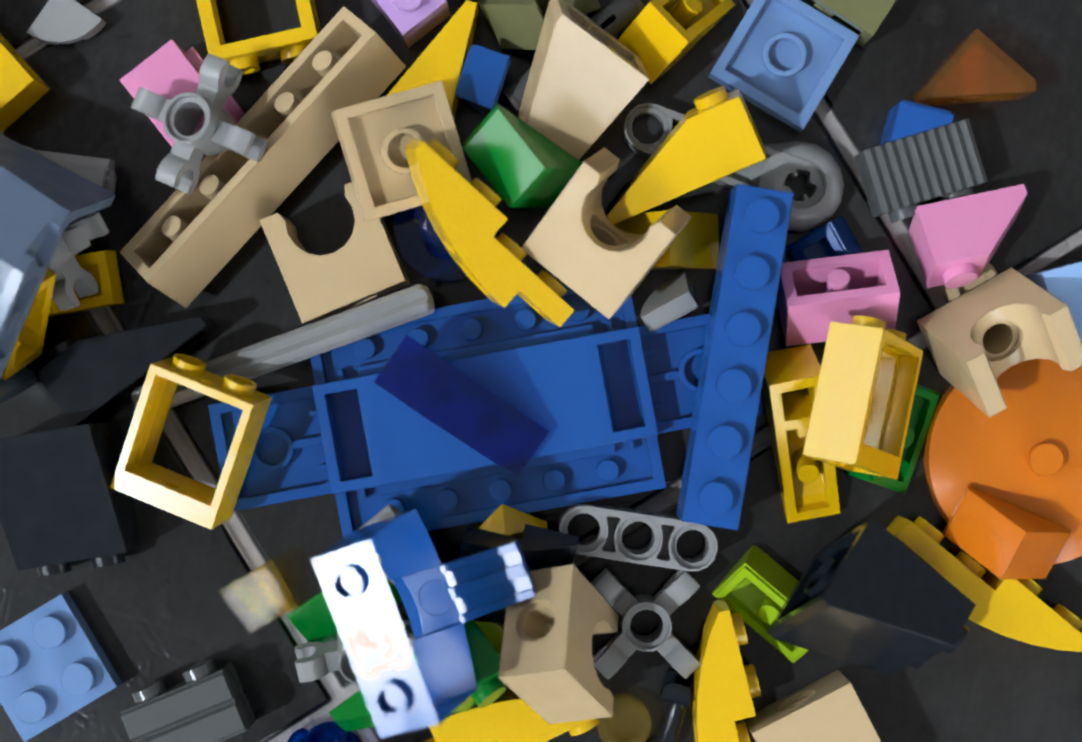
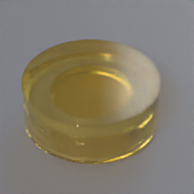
M614 695L613 717L598 718L600 722L597 728L602 741L645 742L651 731V718L647 707L639 698L633 695Z

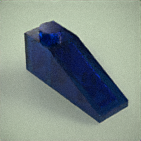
M410 335L405 336L374 381V383L414 411L516 477L520 475L549 433L540 424Z

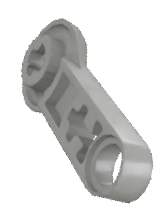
M639 104L631 109L625 118L622 130L624 141L637 154L650 158L672 131V123L678 124L684 114L657 104ZM645 114L656 117L662 124L661 138L651 144H644L636 140L632 133V123L636 118ZM800 141L764 144L766 159L713 181V183L732 189L737 184L792 193V189L784 185L786 177L789 176L792 180L797 177V173L804 174L806 176L805 185L812 188V192L809 198L804 194L799 197L800 201L792 200L788 231L799 233L817 229L830 220L841 204L844 189L841 168L833 156L816 144Z

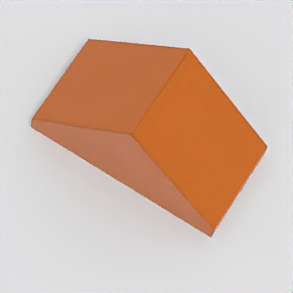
M967 485L943 533L950 541L999 579L1003 580L1046 579L1071 531L1067 527Z

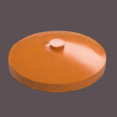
M1033 359L1011 366L996 379L1007 408L990 418L951 385L935 408L924 443L925 477L931 497L943 519L948 523L968 485L1069 528L1071 534L1054 564L1081 557L1082 366L1073 371L1062 370L1058 363L1049 359Z

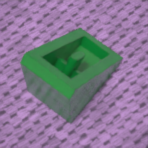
M499 104L492 109L463 143L464 151L509 208H550L583 164Z

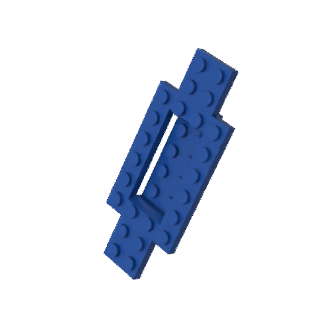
M562 285L567 290L562 299L575 311L561 327L546 321L516 294L505 308L492 302L489 298L435 308L434 312L430 315L311 357L315 385L266 394L271 396L272 400L234 511L332 493L336 497L342 536L344 538L360 528L389 503L398 508L401 513L416 509L426 530L432 531L486 521L501 504L524 513H531L666 488L657 435L691 427L709 314L677 319L656 331L650 332L646 325L637 326L632 295L608 319L567 285ZM761 395L757 416L764 415ZM225 402L208 405L220 475L222 474L243 411Z

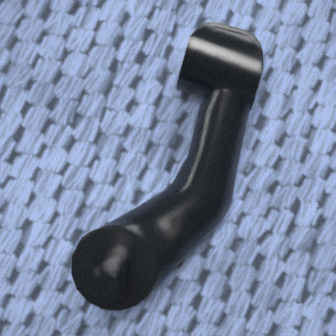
M667 670L665 672L659 700L669 704L661 728L656 736L647 742H679L686 709L691 704V689L693 686V678L691 676L685 679L677 671Z

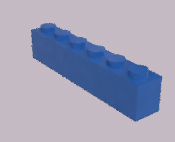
M737 184L729 190L676 515L683 522L738 530L794 193Z

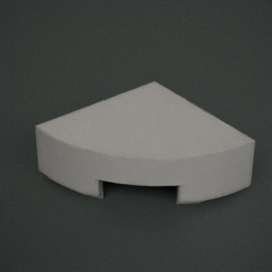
M49 0L27 33L47 44H70L92 38L107 23L75 0Z
M684 269L663 282L644 303L641 310V318L650 332L656 331L697 309L698 303L693 283Z

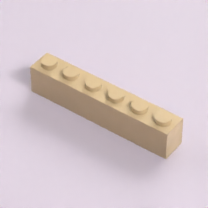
M343 6L235 125L268 141L260 162L229 149L215 156H206L200 164L199 180L192 194L190 195L176 189L120 251L121 255L147 283L187 308L262 226L260 220L271 216L339 141L331 112L377 99L406 68V65L373 29Z

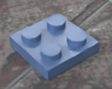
M753 0L708 78L730 91L739 88L745 100L801 132L860 35L801 0Z
M68 591L0 630V703L24 742L123 683Z

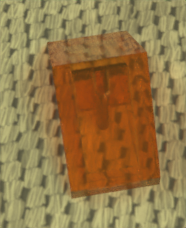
M976 28L961 40L912 96V100L914 103L927 106L1021 100L1035 92L1036 80Z

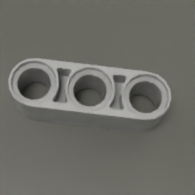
M586 502L567 506L559 519V532L569 534L567 527L570 520L578 514L586 513L597 519L598 531L592 539L579 541L576 554L691 572L707 568L715 560L718 552L717 539L706 525L683 522L677 515ZM633 522H643L651 528L650 542L641 549H631L622 543L624 529ZM688 530L702 532L704 547L698 555L686 558L678 554L676 544L678 538Z

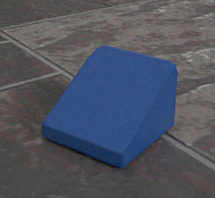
M472 45L469 48L456 87L458 99L478 112L488 115L497 104L511 62L509 60L510 56L479 45Z
M902 100L888 110L880 145L951 124L954 114H951V111Z
M841 215L786 246L794 261L864 253L847 222Z

